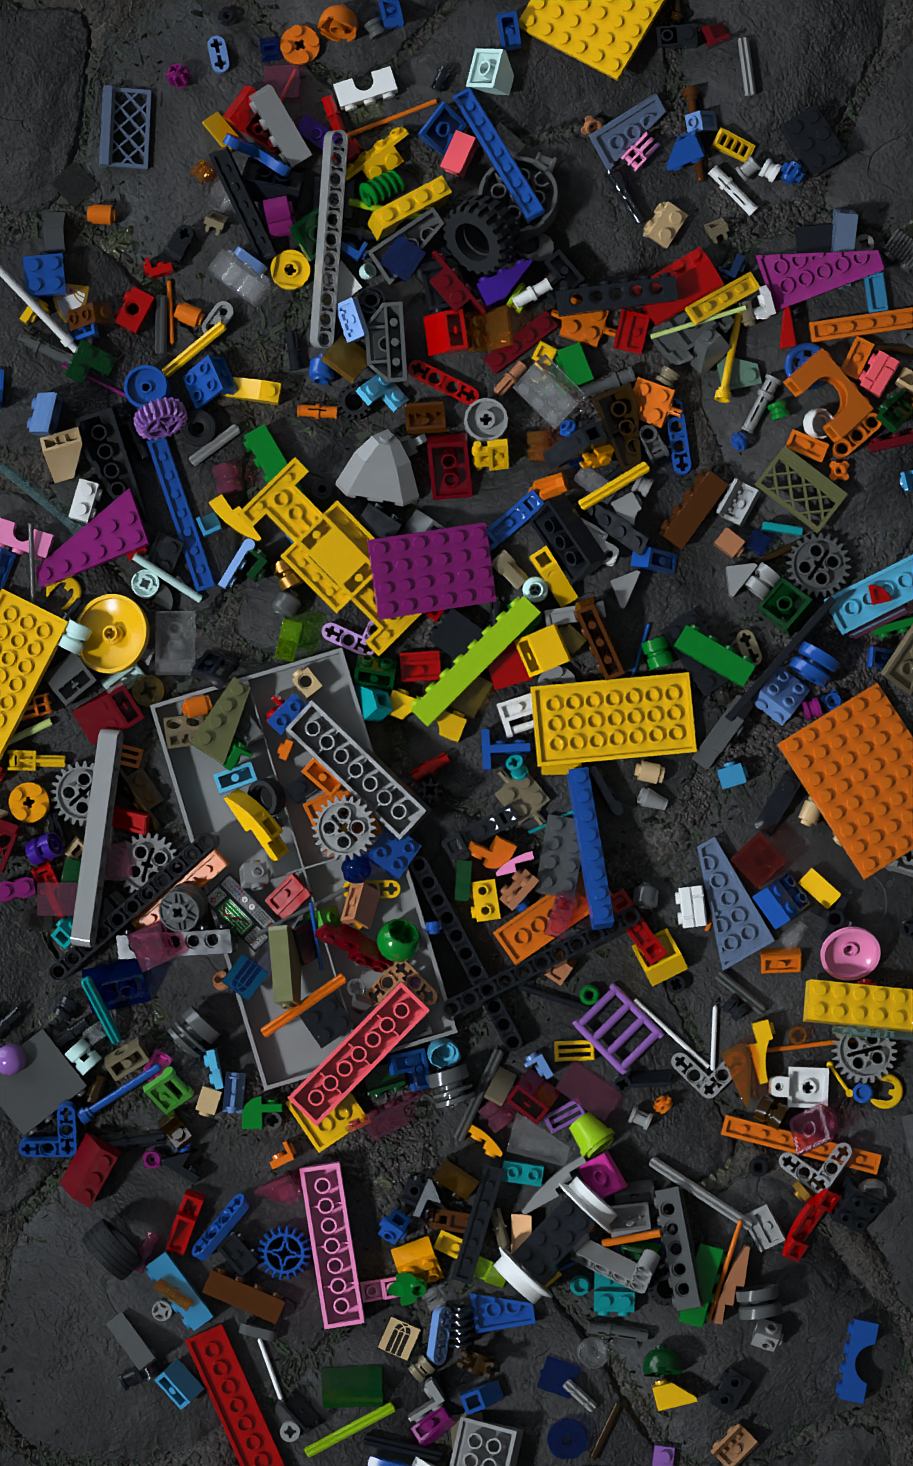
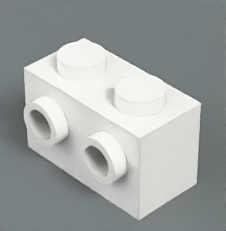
M79 478L68 516L70 519L88 524L95 518L97 512L95 505L97 501H100L102 489H100L101 486L98 483Z

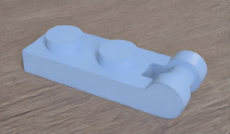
M246 539L218 583L225 590L228 586L231 588L237 579L235 574L238 569L242 571L246 565L247 560L245 558L252 549L255 550L256 544L252 539Z

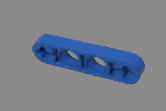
M673 398V402H675V405H679L678 409L683 410V413H679L682 414L681 418L669 419V416L666 418L672 465L676 474L685 475L691 469V459L684 409L681 400ZM678 421L682 424L680 432H674L671 429L673 422ZM676 441H682L685 444L683 451L677 452L674 449ZM687 454V457H683V463L687 464L688 467L681 471L676 466L679 465L680 459L679 457L675 459V455Z
M241 1193L233 1197L193 1246L192 1254L196 1258L204 1261L212 1254L249 1209L250 1199Z

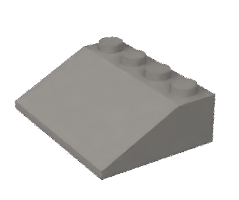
M461 1416L450 1466H516L524 1430Z

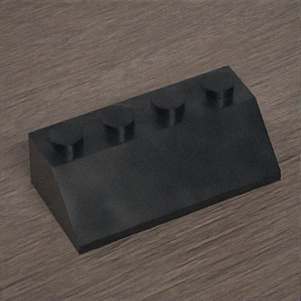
M564 493L547 499L529 520L571 585L576 584L598 569L607 559L604 551Z

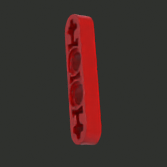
M414 360L408 366V372L412 378L469 406L479 399V393L474 387L423 361ZM419 364L421 365L420 369L426 372V368L430 369L426 374V379H422L424 374L420 372L414 374L412 366L416 367ZM432 373H438L441 379L439 383L433 384L429 381V376ZM450 382H455L458 385V390L454 393L447 390V385ZM461 387H465L463 391L468 394L471 391L474 392L475 400L467 401V396L461 394V398L457 395L461 392Z

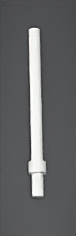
M0 265V276L61 339L60 342L65 347L68 346L74 353L78 346L73 341L74 338L69 333L66 334Z

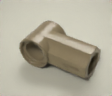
M503 549L491 561L492 567L518 590L529 577Z

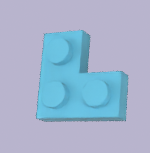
M378 374L356 390L368 406L382 398L393 412L409 401L407 396L394 382L387 383Z
M217 1048L209 1049L206 1051L207 1054L204 1055L205 1066L209 1067L210 1071H212V1074H209L211 1086L215 1085L216 1090L224 1088Z

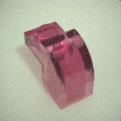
M561 892L556 893L545 929V935L564 940L577 897Z

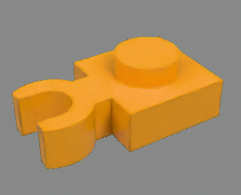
M609 444L595 448L591 454L589 452L584 453L582 457L585 460L579 464L583 469H588L591 466L593 468L606 466L611 461L614 448Z

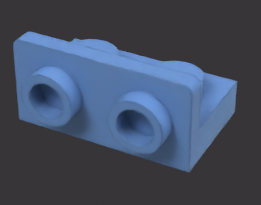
M535 1051L525 1057L527 1060L524 1062L525 1067L537 1062L538 1064L535 1065V1068L540 1077L545 1076L548 1079L553 1076L541 1053L537 1054Z

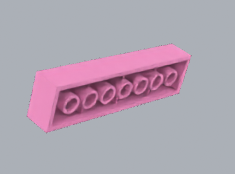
M340 1161L300 1167L324 1328L329 1329L365 1323Z

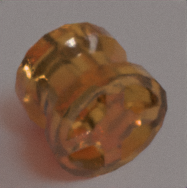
M202 159L193 167L190 174L196 176L198 182L202 185L214 174L215 170L212 167H208L206 161Z

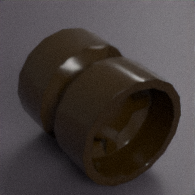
M764 1095L754 1112L753 1118L762 1123L767 1121L770 1127L779 1131L787 1119L790 1107L781 1102L776 1104L775 1099Z

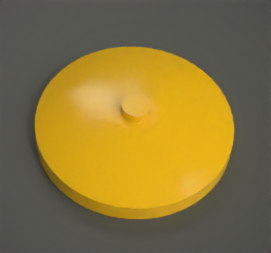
M106 594L97 597L84 607L76 622L93 630L89 640L83 642L85 648L79 658L86 666L100 673L117 674L130 669L140 660L147 648L150 634L147 616L143 609L128 597L118 594Z

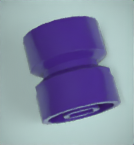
M49 832L27 841L25 852L32 864L39 865L61 856L63 844L56 833Z

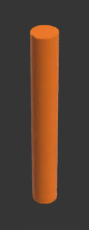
M661 1229L602 1239V1246L608 1247L662 1237Z

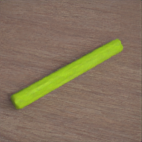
M388 1402L306 1446L304 1449L306 1455L312 1457L394 1413L396 1409L393 1403Z

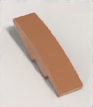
M749 1245L743 1246L724 1280L713 1322L715 1324L723 1323L725 1305L733 1306L736 1286L744 1287L750 1250Z

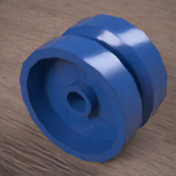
M142 365L129 372L125 378L124 392L129 402L139 409L143 407V404H148L150 401L157 400V398L163 399L166 397L169 399L171 396V386L166 376L159 369L150 365Z
M803 641L798 652L805 659L798 656L793 657L788 666L808 681L826 688L831 677L825 671L835 673L840 663L821 649Z

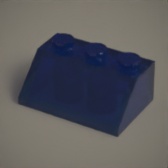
M141 958L128 959L82 970L83 978L90 976L107 1010L151 1001ZM87 996L92 1014H94L96 1012Z

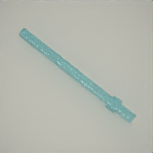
M3 463L0 465V472L67 526L70 529L69 532L75 535L83 528L79 523H74Z
M848 1025L847 1027L832 1026V1034L847 1035V1037L856 1038L857 1036L913 1041V1033L865 1029L854 1025Z

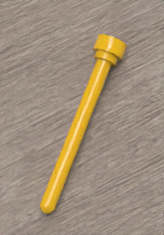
M741 312L734 314L735 321L732 325L729 341L731 349L727 352L721 387L715 393L714 399L722 403H729L731 399L729 383L742 320Z

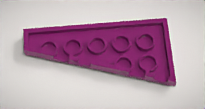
M879 250L756 255L765 285L771 293L776 312L886 270Z
M132 489L126 490L35 568L40 588H46L150 545Z

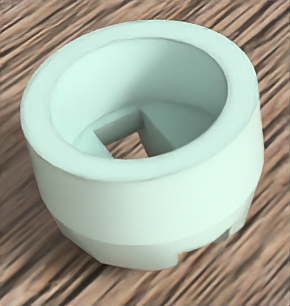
M367 262L360 267L359 275L362 279L369 280L376 276V268L372 263Z

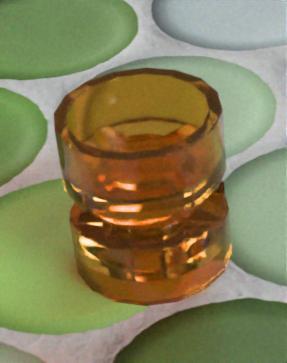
M552 431L526 433L527 445L531 447L528 450V461H546L542 454L551 448L549 445L552 443Z

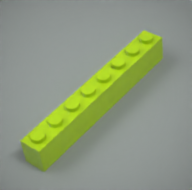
M525 596L521 599L516 597L510 604L512 608L507 613L505 611L501 612L496 618L498 622L493 627L489 625L481 633L483 637L479 641L475 639L467 647L469 651L465 655L461 653L453 661L455 665L450 670L446 668L439 675L441 679L436 684L432 682L425 689L427 693L422 698L418 696L411 703L413 706L411 711L427 727L541 614Z

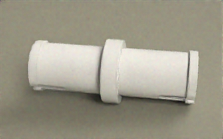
M547 278L532 287L528 286L526 291L513 297L512 300L517 309L532 300H538L537 297L552 290V287Z

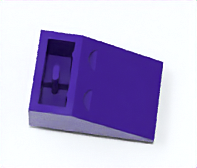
M521 259L515 263L516 266L510 269L504 267L498 270V274L493 277L487 275L479 279L477 292L486 305V311L500 306L507 301L532 268V259Z

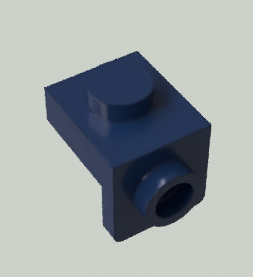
M737 254L730 271L718 267L717 272L720 278L729 282L730 280H735L737 273L742 274L746 265L743 262L745 256Z

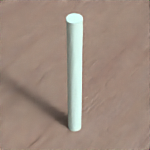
M135 553L132 560L198 603L201 601L202 595L138 553Z

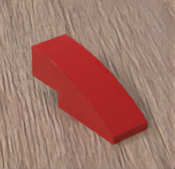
M187 1188L165 1250L184 1256L206 1197L205 1194Z

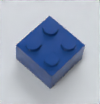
M63 253L23 257L25 289L33 299L68 296L65 256Z

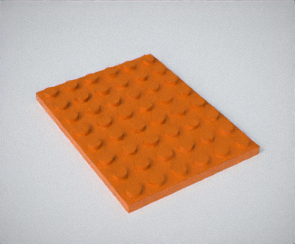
M878 683L777 744L864 880L913 850V737Z

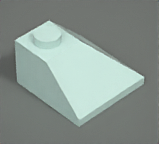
M475 48L466 87L495 95H509L514 74L506 50Z

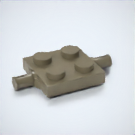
M504 768L497 773L505 783L494 795L503 806L509 803L512 804L520 818L517 824L520 825L526 819L532 817L539 826L545 823L546 820L539 811L550 799L532 776L528 773L525 779L518 781L510 777Z

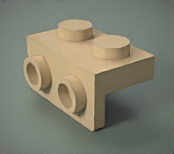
M663 202L656 207L653 219L649 220L644 226L643 236L652 239L667 249L688 215L672 203Z

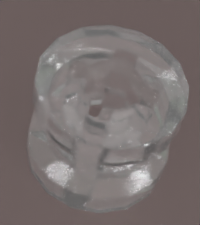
M99 1022L82 1033L88 1037L91 1046L107 1036V1033L100 1028L101 1024Z

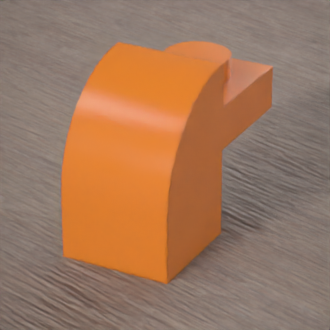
M495 835L489 848L472 840L468 848L472 852V856L480 860L484 857L482 864L485 867L495 869L502 867L510 861L517 846L513 842Z

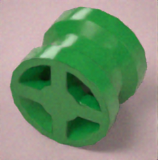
M786 400L767 406L768 410L772 413V421H777L791 415L790 411L786 408Z

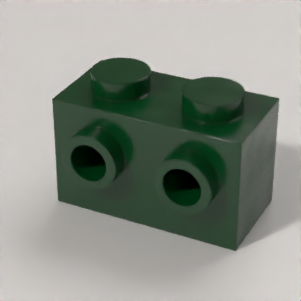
M358 654L353 684L392 691L398 661Z

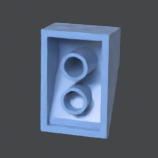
M38 393L37 398H33L31 409H34V412L27 422V428L31 434L45 437L56 433L63 400L57 393Z

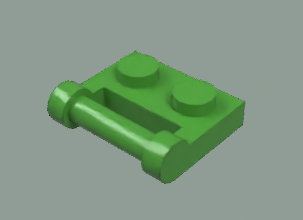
M172 1067L165 1068L161 1075L143 1086L144 1092L165 1114H168L194 1095V1090L182 1082ZM171 1080L181 1093L176 1095L166 1082Z

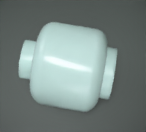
M530 577L523 584V595L530 602H541L548 594V585L540 577Z

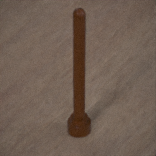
M697 86L683 88V97L688 101L689 114L697 111L696 100L698 99L697 96H699ZM702 160L695 163L696 180L699 183L704 181Z

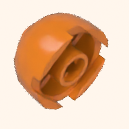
M333 5L323 11L317 27L321 29L320 33L330 40L340 42L341 38L347 39L346 42H350L356 37L358 20L356 14L346 5Z

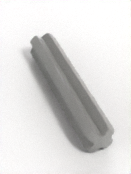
M742 37L738 39L744 91L746 96H753L756 94L749 38Z
M233 424L190 456L189 460L193 466L200 464L240 434L241 431L238 426Z

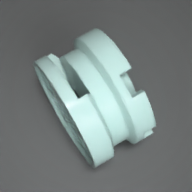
M140 570L133 576L131 585L136 595L148 599L158 593L160 580L151 571Z

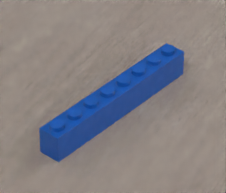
M588 767L569 769L566 778L592 930L612 928L614 917Z

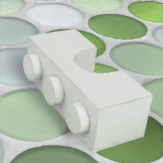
M391 67L371 72L373 85L365 91L357 89L352 78L333 84L341 111L346 110V112L355 110L361 104H365V106L371 105L380 98L384 100L393 98L395 93H398Z

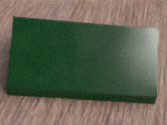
M382 1365L322 1367L323 1408L383 1406Z

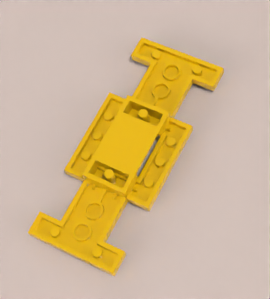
M294 457L238 512V515L252 528L266 514L294 542L280 557L335 613H338L351 600L378 627L365 643L377 656H380L422 613L378 619L367 540L375 538L338 500L327 511L322 513L295 486L309 471Z

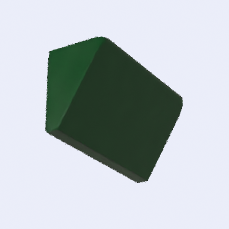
M457 861L455 900L469 901L472 861Z
M642 1240L620 1245L621 1255L638 1263L643 1251L647 1249L656 1252L660 1256L661 1261V1244Z

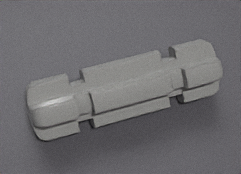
M571 1379L564 1383L563 1387L568 1392H571L570 1394L584 1405L589 1412H592L597 1407V1403L589 1399L590 1397L579 1386H576Z

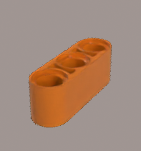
M870 413L866 415L842 439L838 440L832 447L833 455L838 459L846 458L874 434L881 426V422L876 419L878 414ZM867 419H875L877 426L870 428L867 425ZM852 432H860L862 439L855 441L852 438ZM837 445H845L847 452L840 454L837 451Z

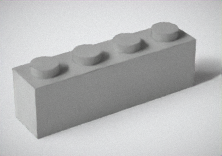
M270 84L248 96L251 100L249 105L254 113L258 112L261 117L259 123L264 130L268 129L271 134L269 140L274 147L278 146L281 151L278 155L282 162L288 163V165L293 167L312 155Z

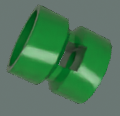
M665 636L641 644L644 654L649 656L647 663L650 671L674 663L671 652L667 651L669 645Z

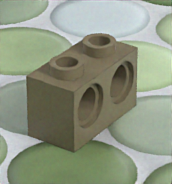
M187 715L163 718L167 749L193 746L190 744V741L204 722V715L190 719Z

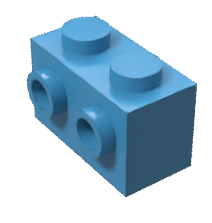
M178 1359L154 1379L180 1410L204 1390L199 1381L194 1378L186 1366Z

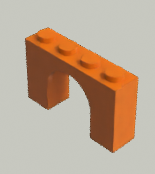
M821 348L787 377L783 383L795 397L802 394L815 381L819 380L826 381L836 388L840 396L839 410L821 427L831 440L836 442L842 439L874 408L871 406L870 401L858 391L856 384L847 378L844 370L836 365L830 353Z

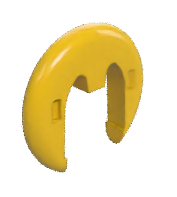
M74 577L46 588L47 598L60 583H66L64 588L67 591L73 589V596L61 610H68L77 598L81 599V586Z
M881 1073L882 1081H887L894 1085V1089H889L888 1094L892 1095V1099L878 1100L872 1098L871 1103L878 1108L889 1109L901 1101L903 1086L895 1075L890 1073L884 1075Z

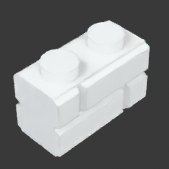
M703 885L678 888V892L675 893L676 905L680 904L681 912L677 913L678 924H682L683 928L706 926L707 917Z

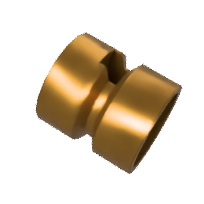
M283 559L270 566L275 577H279L277 582L282 591L291 589L304 582Z

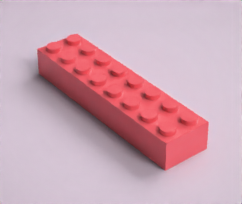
M401 981L298 1086L288 1099L317 1126L430 1009Z

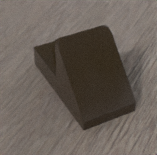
M172 1110L157 1121L159 1128L168 1136L179 1151L195 1139L175 1110Z

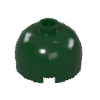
M656 1345L655 1350L649 1351L644 1357V1376H674L683 1373V1363L680 1355L675 1350L668 1349L667 1345Z

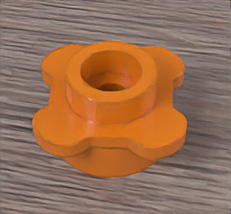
M832 461L829 464L831 468L829 478L832 481L836 479L848 480L847 468L849 463L847 461L842 463Z
M668 1094L658 1097L654 1102L653 1108L661 1114L667 1112L673 1105L672 1098Z

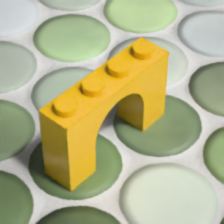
M441 175L375 210L368 221V226L378 241L395 232L397 226L413 214L423 209L428 211L432 207L438 209L446 205L452 191Z

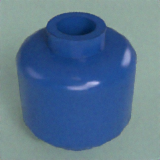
M319 354L317 357L312 358L309 366V377L318 385H327L328 382L334 379L335 370L320 360L324 354Z

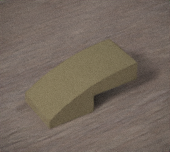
M499 1066L484 1097L502 1106L517 1075Z

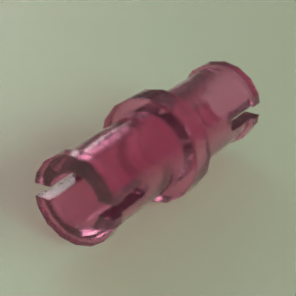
M148 1231L142 1247L138 1249L143 1261L135 1269L136 1271L144 1273L150 1257L154 1255L152 1252L160 1237L159 1235Z

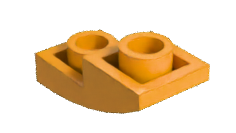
M472 1124L469 1132L472 1133L470 1137L479 1142L482 1139L486 1140L483 1148L486 1149L485 1154L496 1158V1156L501 1157L503 1152L497 1143L485 1131Z

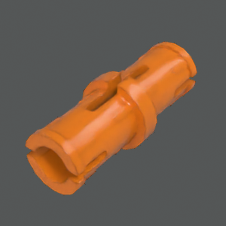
M318 403L316 405L298 404L297 417H315L318 420L319 418L337 419L338 406H320Z

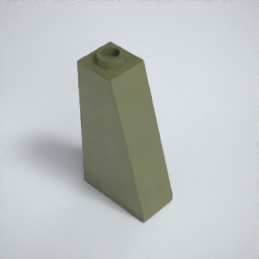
M288 925L268 927L274 1002L280 1005L282 1009H293V1006L301 1005V963L292 932L293 929Z

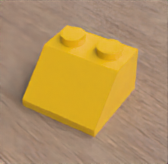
M667 928L654 934L668 953V955L656 963L650 965L636 945L631 946L652 987L688 969L680 950Z

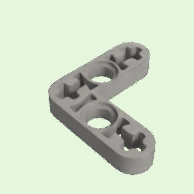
M735 1051L729 1054L708 1076L682 1052L675 1053L671 1058L673 1068L702 1096L709 1099L715 1097L746 1064L745 1056L741 1052ZM740 1055L742 1057L740 1059L741 1065L735 1064L732 1067L735 1071L732 1073L724 1064L727 1062L731 1065L733 1063L732 1057ZM677 1056L679 1058L683 1056L685 1058L684 1063L687 1066L689 1063L693 1065L687 1069L685 1074L682 1073V1070L685 1069L684 1067L675 1065L677 1062L675 1058ZM695 1069L700 1072V1078L697 1081L690 1080L689 1073L691 1070ZM721 1069L727 1070L729 1074L728 1078L724 1081L717 1078V1073ZM714 1077L721 1086L718 1088L715 1085L712 1088L713 1094H705L706 1089L704 1086L706 1084L710 1086L713 1083L710 1079Z
M839 1143L819 1171L790 1152L783 1153L780 1156L779 1164L786 1172L814 1192L819 1193L823 1188L818 1190V1184L812 1181L811 1185L809 1184L815 1173L817 1174L815 1179L818 1181L824 1180L825 1188L830 1190L851 1160L854 1150L848 1143ZM847 1147V1152L849 1154L848 1156H842L840 1160L844 1162L841 1165V1163L833 1159V1157L836 1156V1158H839V1156L841 1155V1151H839V1149ZM785 1157H792L791 1161L798 1165V1162L801 1163L796 1168L795 1173L792 1171L795 1169L792 1165L785 1166ZM832 1162L838 1166L835 1174H830L827 1170V1166ZM803 1167L810 1170V1176L807 1179L800 1177L799 1172Z

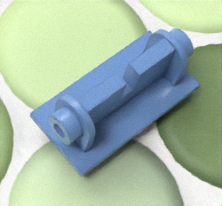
M226 1071L222 1112L242 1113L246 1073Z

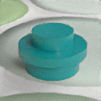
M583 1275L575 1276L570 1282L571 1291L579 1296L585 1295L590 1289L589 1280Z

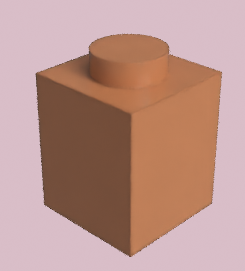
M727 527L713 544L731 559L735 555L739 557L745 549L742 546L745 541Z

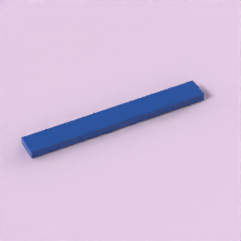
M468 87L452 96L527 222L544 214L543 206L471 88Z
M167 437L149 440L147 444L180 540L185 541L183 552L196 591L200 592L215 587L216 584Z

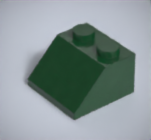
M782 577L757 606V609L776 628L791 638L814 612L816 606L810 597Z

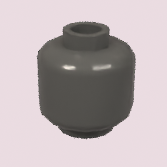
M288 589L287 592L279 591L272 603L273 613L285 620L294 618L301 606V600L297 598L299 594L291 589Z
M641 882V885L633 889L632 902L639 912L650 913L658 907L659 890L652 883Z

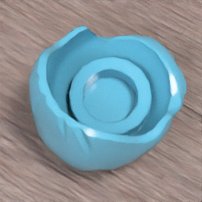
M441 1037L435 1039L428 1047V1059L436 1067L442 1069L445 1066L452 1067L461 1060V1053L457 1045L448 1038Z

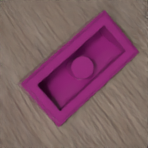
M443 1405L436 1411H431L410 1429L419 1443L427 1447L454 1426L456 1421Z

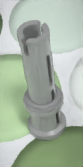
M766 374V380L762 388L758 390L757 395L759 396L741 428L750 434H753L768 402L774 399L773 395L778 385L782 383L779 379Z

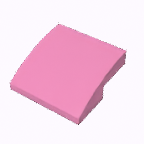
M527 852L511 859L496 872V876L516 872L515 864L534 859L533 852Z

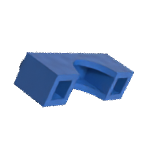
M853 1317V1321L848 1324L847 1334H850L849 1341H845L843 1353L846 1354L845 1362L841 1361L839 1373L842 1374L841 1382L837 1381L835 1389L839 1399L864 1403L867 1383L857 1375L855 1360L863 1348L875 1344L879 1327L877 1322Z

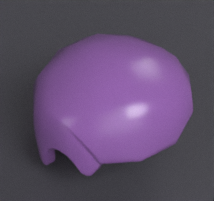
M11 1043L0 1048L1 1074L14 1075L24 1069L27 1056L25 1050L20 1045Z

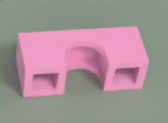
M0 518V548L4 549L5 546L11 547L12 552L23 555L24 552L29 553V540L22 542L16 538L17 524ZM34 529V559L42 561L43 558L47 559L49 557L55 540L54 535Z

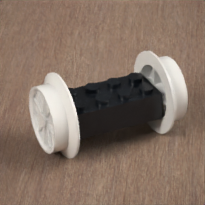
M577 1176L569 1185L558 1184L568 1196L561 1201L513 1254L502 1246L499 1247L502 1256L494 1264V1267L518 1292L533 1304L542 1296L553 1297L544 1285L551 1280L600 1226L608 1233H613L610 1223L618 1215Z

